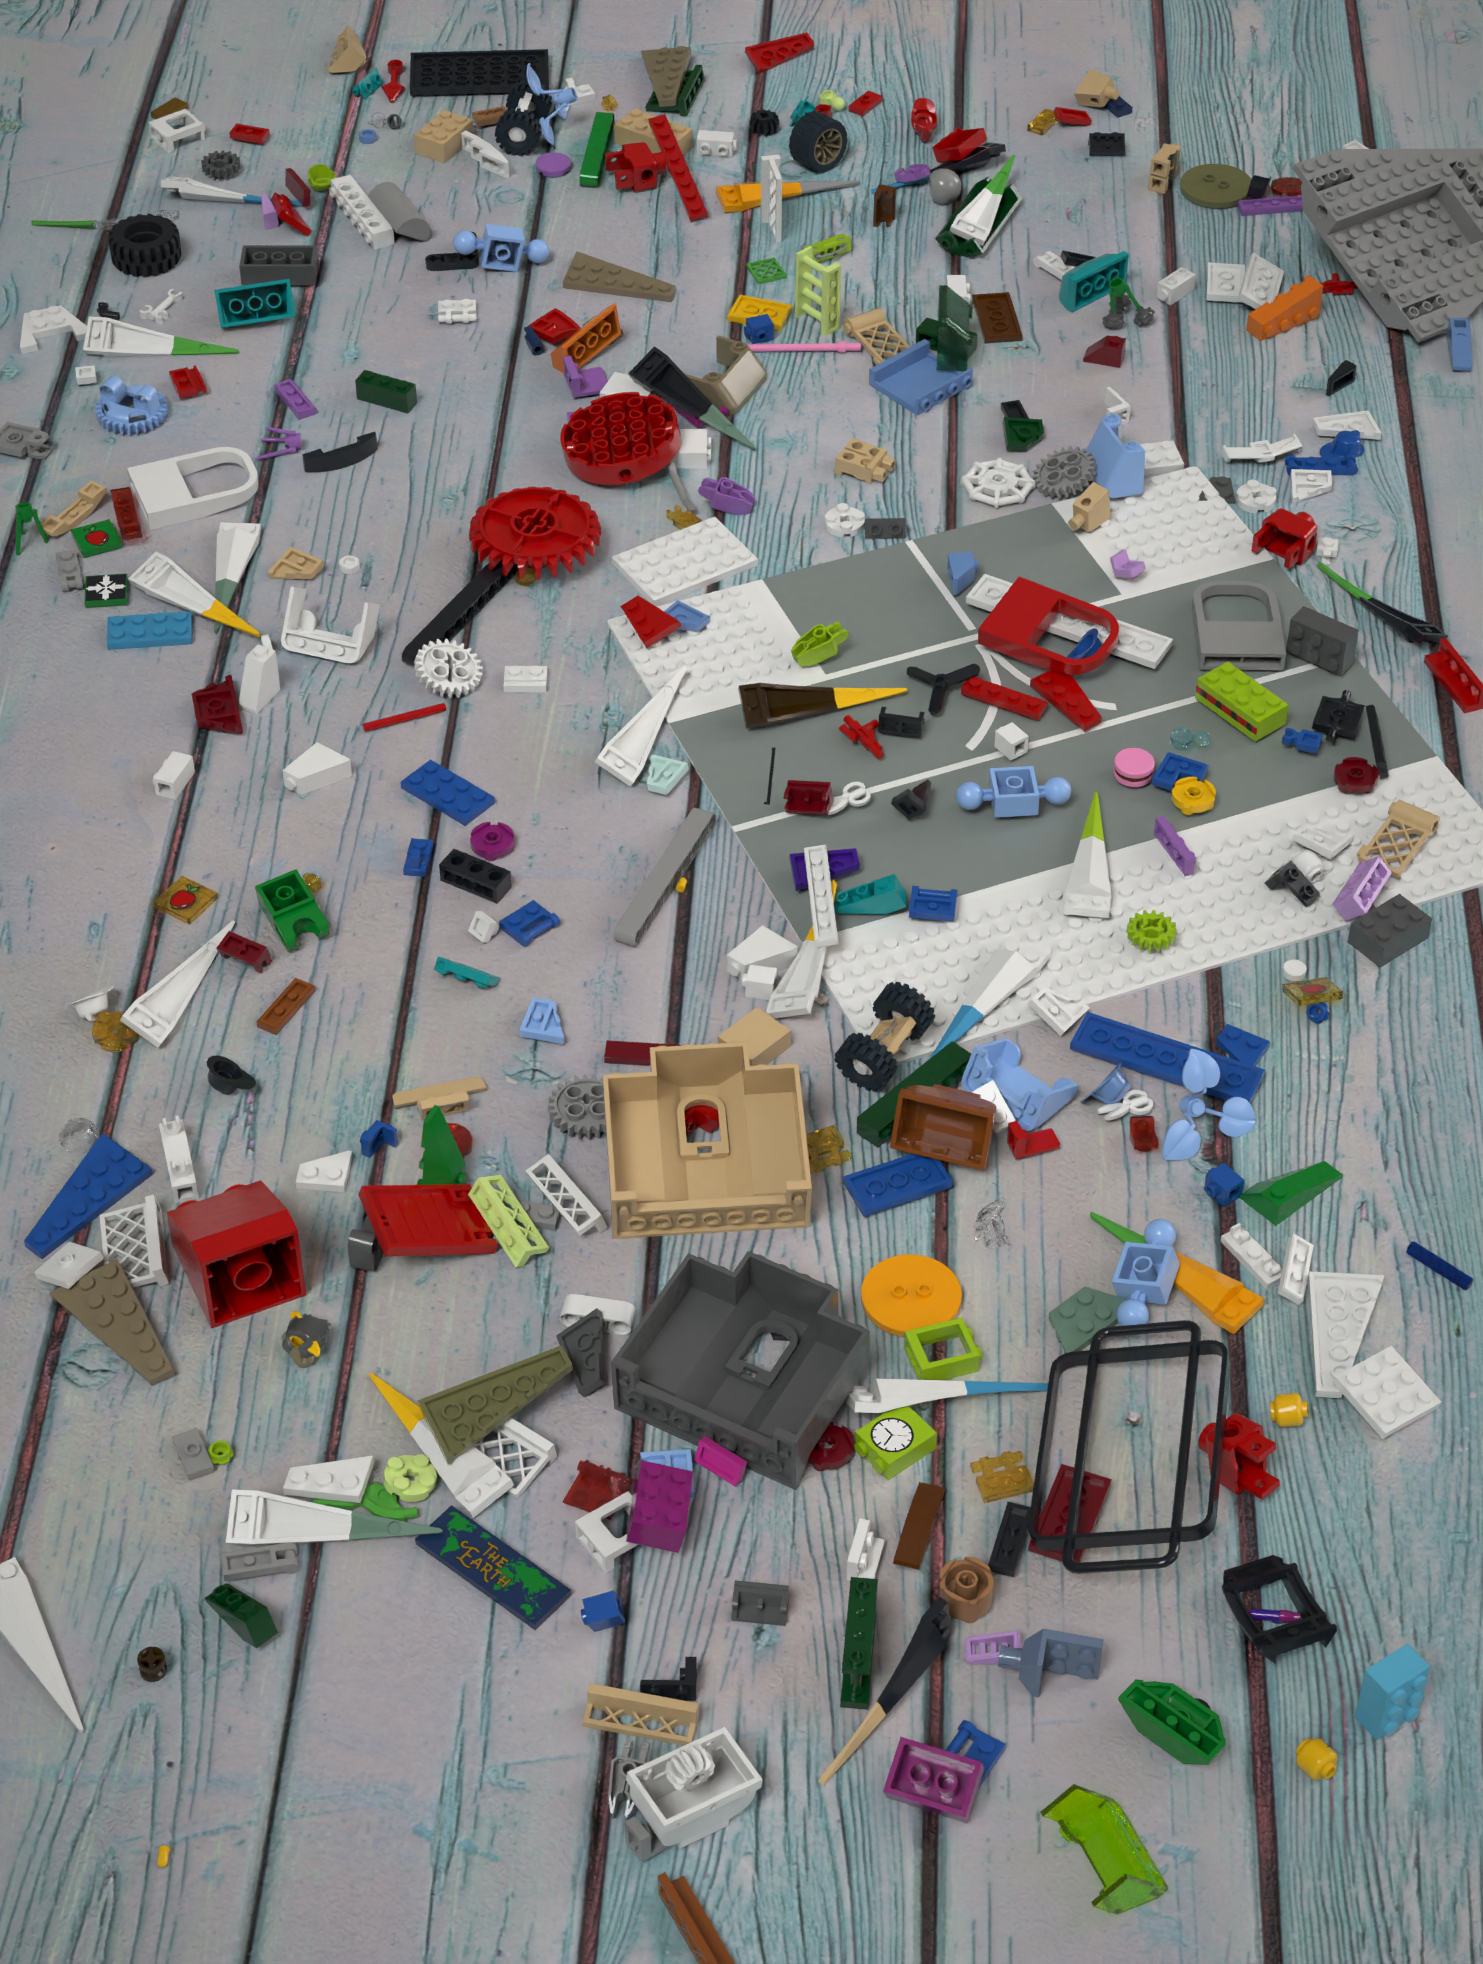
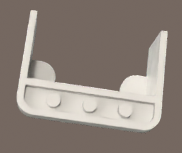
M291 587L281 636L282 646L288 651L349 664L357 663L374 638L380 604L365 602L361 623L355 626L353 636L351 637L315 629V614L303 609L306 588Z

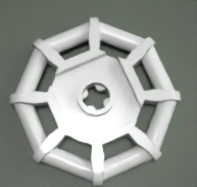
M999 457L996 460L972 463L970 470L960 480L961 485L966 488L969 494V499L993 505L994 508L1012 503L1021 504L1025 501L1028 493L1035 488V481L1031 479L1025 465H1017L1004 461Z

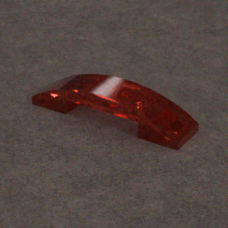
M125 487L110 490L122 541L142 538L131 488Z

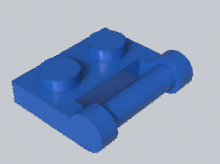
M912 886L909 918L954 922L957 889L942 891L919 889V886Z
M532 900L500 920L499 928L520 945L526 946L531 943V939L550 927L555 928L558 926L560 919L555 913H550L536 901Z
M963 1720L958 1726V1733L945 1751L957 1754L967 1738L973 1741L964 1757L982 1762L984 1772L979 1785L980 1788L1004 1753L1006 1744L978 1730L971 1722Z

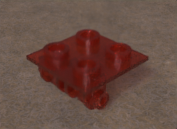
M581 1460L577 1467V1470L580 1472L565 1496L563 1503L592 1512L627 1492L633 1479L626 1477V1474L623 1472L618 1473L612 1471L609 1467L604 1469L603 1465L598 1467L596 1464L590 1463L589 1460ZM615 1513L609 1515L606 1519L611 1520Z

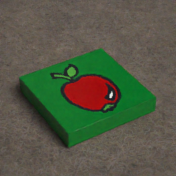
M110 519L71 529V535L83 558L123 548L122 541Z

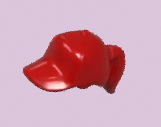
M918 98L913 104L911 125L914 131L920 134V140L924 143L930 140L932 131L937 126V115L932 100Z

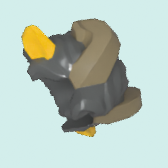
M298 1311L291 1312V1321L281 1337L282 1347L299 1368L309 1367L314 1362V1356L319 1357L320 1349L325 1344L329 1330L332 1329L331 1323H328V1320L313 1317L311 1314L301 1315Z

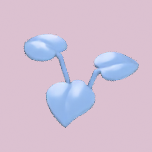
M528 63L526 74L530 88L537 96L540 94H551L556 111L546 119L540 118L539 121L544 137L553 147L555 145L552 127L549 125V120L557 113L563 120L566 119L570 103L577 101L578 97L573 87L564 91L562 89L542 90L537 74L531 68L530 63Z
M1190 1049L1182 1072V1081L1185 1088L1195 1093L1184 1096L1179 1102V1108L1184 1113V1117L1187 1118L1188 1122L1180 1119L1169 1127L1162 1147V1159L1186 1160L1198 1152L1201 1138L1199 1133L1193 1130L1195 1123L1191 1116L1199 1117L1204 1112L1220 1116L1219 1130L1230 1137H1239L1248 1133L1256 1123L1253 1108L1244 1098L1232 1097L1228 1099L1223 1105V1113L1206 1108L1203 1100L1197 1098L1205 1094L1207 1088L1215 1087L1220 1078V1069L1216 1061L1210 1055L1200 1050Z

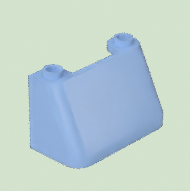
M1107 414L1102 418L1086 449L1087 452L1090 451L1091 455L1094 456L1097 465V474L1093 475V482L1109 490V498L1144 493L1145 450L1135 441H1129L1126 444L1120 441L1118 438V427L1121 426V418L1118 414Z
M1008 1038L975 1046L962 1077L963 1089L972 1092L994 1080L1015 1120L1026 1131L1035 1130L1071 1101L1077 1092L1079 1085L1068 1078L1058 1079L1054 1083L1053 1088L1019 1067L1021 1051Z

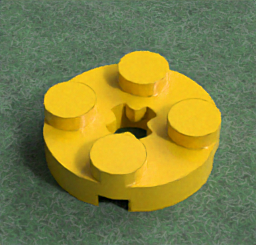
M1198 777L1179 779L1175 783V787L1172 788L1171 800L1173 804L1181 809V812L1185 815L1213 809L1216 790L1209 781L1205 779L1204 782L1197 781Z

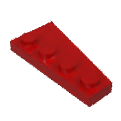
M806 32L745 47V54L760 74L813 49L814 42Z
M1049 670L1030 680V687L1084 732L1101 723V715L1072 675Z

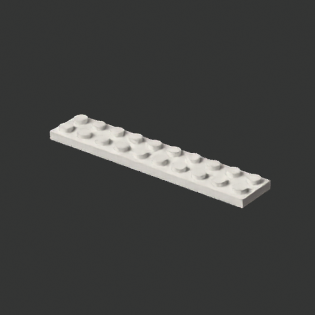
M984 574L966 596V603L991 612L1013 583ZM1060 613L1046 629L1047 632L1079 642L1093 628L1098 630L1097 637L1102 643L1105 642L1110 634L1101 625ZM1117 620L1119 639L1116 647L1110 654L1155 669L1172 647L1173 639Z

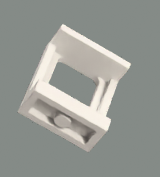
M186 109L148 122L150 138L167 153L174 151L173 141L195 134L201 140H205V126L203 122H200ZM183 118L185 126L173 129L168 123Z
M629 1491L575 1521L576 1538L605 1573L614 1569V1558L638 1545L626 1542L627 1534L621 1538H615L601 1522L602 1519L623 1507L630 1516L632 1495Z

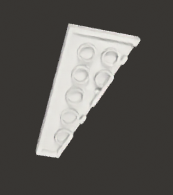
M1309 1271L1308 1287L1315 1397L1342 1398L1343 1394L1333 1383L1334 1377L1353 1367L1385 1275Z

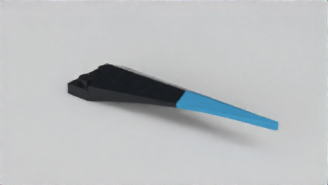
M993 142L981 144L962 160L947 161L930 169V174L940 168L952 170L957 174L985 167L992 157H998L1001 152L1006 151L1005 144ZM929 176L910 182H895L886 186L900 188L928 181ZM877 188L871 189L872 194H875Z

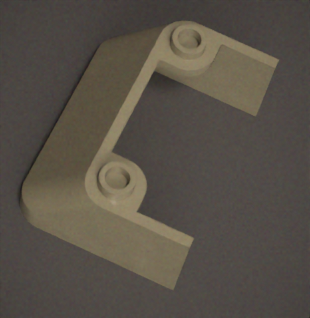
M718 335L716 337L717 363L729 366L728 370L723 375L717 372H710L702 379L685 375L716 408L727 407L728 415H734L739 413L766 381V370L747 344Z

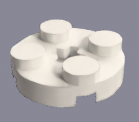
M1249 480L1247 484L1238 488L1236 501H1238V506L1244 511L1258 513V510H1264L1265 513L1275 507L1276 489L1259 483L1257 480Z
M840 503L836 508L829 510L825 514L826 530L836 537H844V534H850V537L860 534L864 529V512L849 507L848 504Z

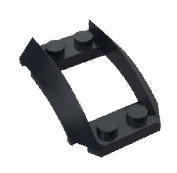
M1271 1555L1224 1570L1222 1591L1236 1620L1261 1654L1276 1664V1655L1287 1653L1320 1641L1326 1648L1337 1632V1626L1327 1620L1326 1613L1309 1592L1295 1562L1286 1564L1283 1563V1558ZM1282 1580L1290 1599L1302 1619L1262 1632L1246 1609L1239 1593Z

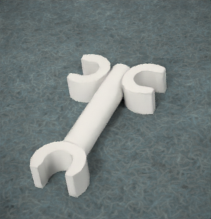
M169 290L168 297L154 310L150 305H145V311L139 310L140 318L155 319V323L163 324L162 318L168 319V312L165 309L172 303L182 301V292L174 295V290Z

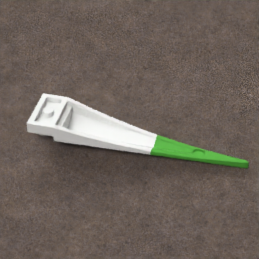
M1012 155L988 185L957 215L950 228L952 233L967 240L975 238L979 245H984L989 237L1015 155Z
M92 316L88 318L83 347L84 354L104 355V357L239 353L238 349L172 336L107 317Z

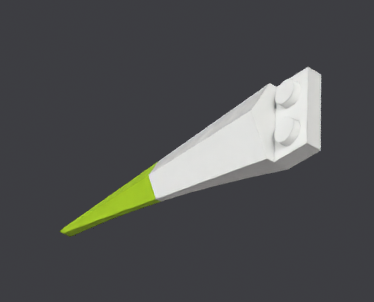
M1096 791L1066 887L1064 914L1109 918L1111 889L1099 797Z

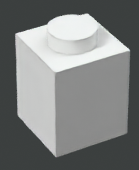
M1011 722L995 730L994 747L1011 761L1028 752L1029 736Z
M750 965L748 973H744L742 978V987H745V997L770 999L777 986V968Z

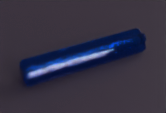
M1415 1241L1408 1245L1406 1251L1408 1255L1463 1290H1468L1473 1282L1471 1276Z

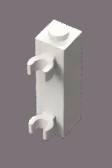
M177 1115L175 1116V1121L166 1122V1118H162L159 1128L174 1203L199 1199L183 1119L180 1120V1117Z

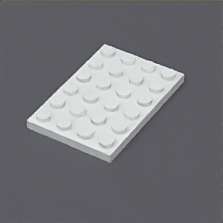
M716 517L709 518L611 557L612 564L654 606L661 605L758 566V558Z

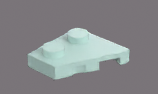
M652 754L650 757L651 767H649V777L647 779L648 791L667 795L689 770L688 763Z

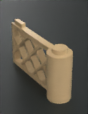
M880 308L850 317L844 321L843 330L845 334L855 337L871 354L876 365L885 361L882 356L891 358L898 354V351H903L910 347L886 321L885 314ZM885 328L888 333L879 332L878 330ZM863 335H870L872 339L865 338ZM875 337L885 338V342L875 340ZM888 339L897 341L898 344L889 343ZM872 345L880 346L882 350L875 349ZM885 348L894 349L895 353L885 351Z
M1398 800L1396 803L1393 802L1388 810L1389 817L1367 846L1362 845L1357 852L1359 862L1371 859L1367 857L1369 854L1378 853L1392 872L1391 876L1398 879L1426 840L1434 835L1440 822L1439 816L1402 800ZM1392 823L1399 826L1401 830L1390 832L1389 826ZM1409 834H1417L1421 838L1410 840ZM1404 836L1406 841L1395 843L1393 837ZM1389 839L1391 844L1380 846L1379 840ZM1409 847L1410 853H1399L1398 849ZM1394 850L1395 856L1385 857L1383 851ZM1396 861L1400 864L1398 869L1388 866V863Z

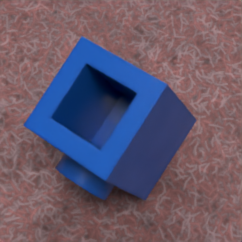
M768 314L746 318V326H744L745 337L749 338L752 344L774 340V324Z
M1225 1163L1216 1168H1211L1205 1176L1204 1191L1223 1207L1240 1198L1243 1192L1244 1179Z
M614 1590L582 1599L584 1609H581L583 1623L588 1625L594 1632L625 1624L621 1600Z

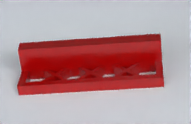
M1446 638L1440 639L1438 652L1425 655L1424 663L1464 714L1483 709L1482 682Z

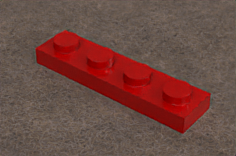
M977 677L966 680L961 687L962 695L1035 720H1039L1047 709V701Z

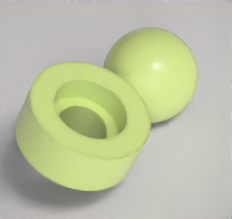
M825 90L819 95L820 104L831 105L835 111H841L845 106L843 98L837 97V94L832 90Z

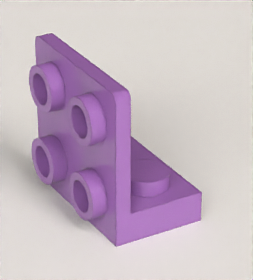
M571 356L563 357L564 377L573 398L599 394L608 382L602 368L578 370V365L573 362Z

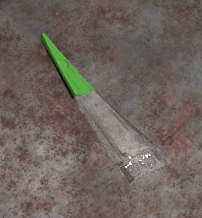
M159 210L142 214L161 215L173 223L179 219V211ZM127 217L88 221L32 220V225L111 230L115 224H118L122 219H127Z

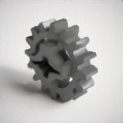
M222 150L221 153H218V151L208 153V156H204V160H201L202 172H205L206 176L210 175L211 178L217 177L220 179L222 176L224 178L234 176V173H238V170L241 169L240 157H237L236 153L231 154V151L225 152Z

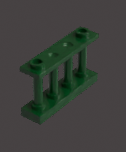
M851 1577L842 1662L843 1680L840 1707L868 1710L877 1613L878 1579Z

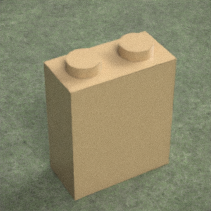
M756 1007L718 1036V1044L733 1041L747 1042L749 1065H767L791 1047V1030L786 1025L773 1019L770 1014Z

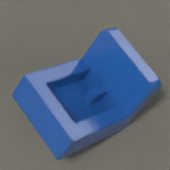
M376 1120L360 1137L362 1155L371 1158L383 1143L396 1147L398 1145L397 1129L390 1124Z

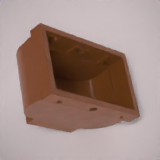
M934 1084L933 1087L923 1085L908 1086L906 1089H901L898 1095L890 1148L984 1170L987 1166L997 1107L994 1103L981 1099L980 1094L937 1084Z

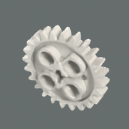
M437 639L436 644L432 641H429L428 646L424 644L422 650H418L414 661V670L417 671L415 676L421 677L419 683H426L425 689L432 687L433 694L439 691L441 697L447 693L449 698L452 697V694L460 698L461 692L465 696L468 695L469 691L474 692L475 687H478L481 681L483 667L480 666L481 660H476L477 654H470L471 648L465 650L463 643L458 646L456 645V640H454L450 644L448 639H445L444 643Z

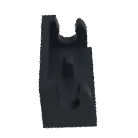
M882 706L879 714L878 733L921 738L925 723V712L920 711L919 718L885 713L887 707Z

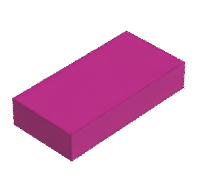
M706 1436L699 1440L694 1461L733 1486L739 1485L742 1482L747 1461Z

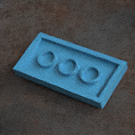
M191 611L108 617V650L192 644Z

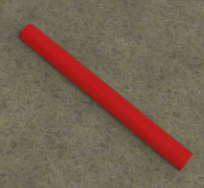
M445 703L363 723V731L367 732L446 711Z

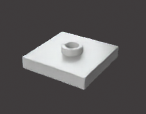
M68 1242L34 1273L39 1280L70 1289L101 1262L104 1257L101 1251Z

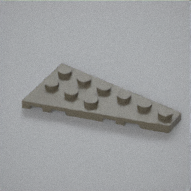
M663 47L641 51L659 107L677 106V100L692 54L691 47Z
M118 1259L87 1273L70 1289L60 1287L49 1293L56 1303L64 1307L71 1316L73 1315L88 1331L103 1344L109 1346L118 1357L125 1360L133 1370L152 1386L175 1375Z

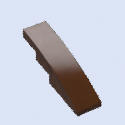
M919 1482L906 1517L893 1564L920 1569L937 1521L938 1510L944 1497V1487Z

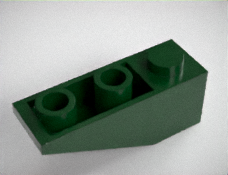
M228 1583L216 1587L211 1594L205 1597L206 1602L239 1637L255 1648H258L278 1633L268 1608Z

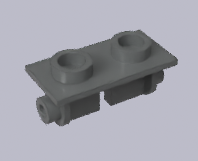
M906 518L865 519V539L905 538Z

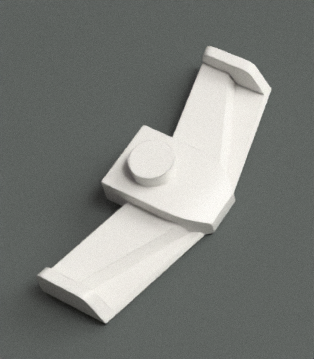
M1293 434L1292 437L1270 444L1268 440L1249 443V447H1226V445H1222L1221 455L1225 462H1230L1231 459H1255L1256 462L1262 463L1274 461L1275 456L1295 449L1300 451L1303 446L1296 434Z

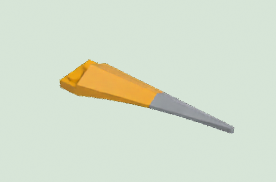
M860 180L782 182V199L815 191L858 186ZM761 182L734 183V186H717L716 195L723 211L742 212L760 206Z

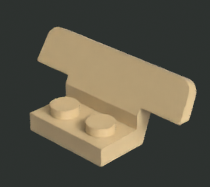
M471 1077L396 1092L392 1097L394 1108L417 1104L420 1118L425 1120L434 1105L440 1107L443 1116L468 1111V1094L484 1091L487 1087L481 1077Z

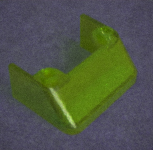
M1073 1784L1040 1812L1043 1817L1059 1823V1832L1066 1841H1073L1081 1845L1101 1880L1104 1888L1099 1891L1100 1895L1091 1902L1093 1907L1105 1910L1108 1913L1120 1914L1155 1900L1168 1891L1165 1880L1122 1807L1114 1799Z

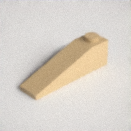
M348 25L337 37L334 46L335 51L331 55L333 61L328 63V71L330 73L353 72L358 68L361 69L366 63V53L352 27Z

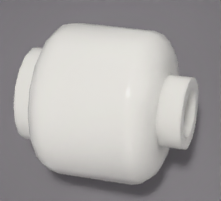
M1298 851L1292 856L1291 861L1311 883L1321 878L1324 865L1312 851Z

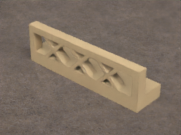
M589 1684L587 1691L588 1704L583 1717L582 1727L683 1746L693 1742L699 1719L698 1703L598 1684ZM593 1709L605 1711L608 1717L602 1720L590 1719ZM624 1715H629L633 1717L635 1722L629 1725H622L617 1719ZM655 1720L659 1721L662 1727L655 1731L649 1730L645 1723ZM678 1725L689 1727L687 1737L675 1735L672 1729Z

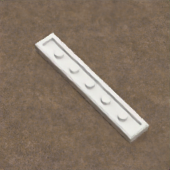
M826 845L804 848L815 945L816 948L836 945L839 942Z

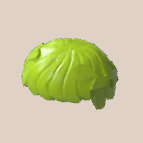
M315 164L308 169V183L317 191L328 190L331 187L330 180L336 179L335 172L331 171L329 166L324 164Z

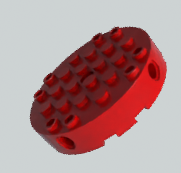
M639 392L615 393L591 401L590 406L585 409L580 407L570 416V421L563 425L560 434L566 465L575 476L590 483L613 486L639 482L655 474L672 461L681 444V434L673 407L670 404L664 403L663 399L652 394L641 396Z

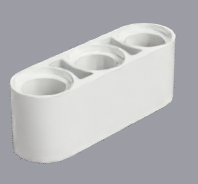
M569 1294L565 1297L559 1318L564 1326H571L598 1308L602 1312L603 1333L627 1335L631 1332L636 1308L633 1304L625 1301L578 1294Z

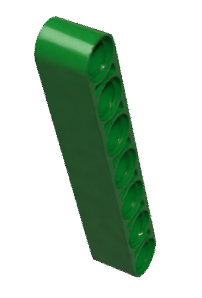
M596 112L580 170V186H599L605 163V153L608 151L614 128V113Z

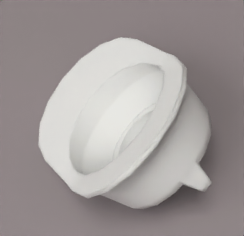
M108 986L99 989L69 1005L74 1006L81 1018H87L90 1022L102 1018L103 1013L108 1010L107 992L114 987Z

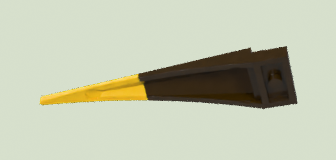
M769 683L739 685L738 687L746 728L769 727L903 694L908 690L907 688H833Z

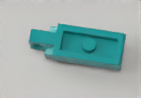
M437 957L434 970L442 975L453 972L455 973L454 977L463 981H467L468 978L475 980L474 985L482 988H488V985L497 986L499 980L498 976L443 957Z

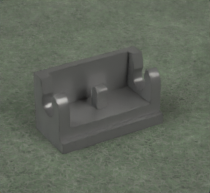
M735 1580L731 1621L785 1626L789 1602V1586Z

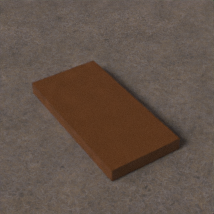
M1009 292L972 295L973 306L985 344L1022 341V332Z

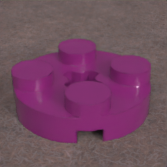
M490 822L481 823L471 832V849L477 855L484 857L485 860L495 861L498 857H502L514 849L513 830L501 822H498V825H491Z

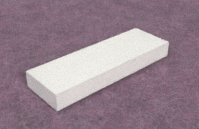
M1293 1233L1288 1237L1278 1294L1299 1305L1304 1301L1314 1245Z

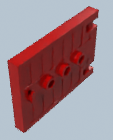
M470 1184L361 1186L358 1196L385 1256L495 1254L498 1247L496 1239H489L492 1230L468 1195L472 1189Z

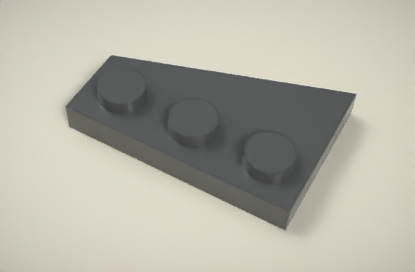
M596 1308L556 1335L559 1345L563 1346L572 1363L573 1370L571 1375L578 1392L583 1397L605 1383L602 1312Z

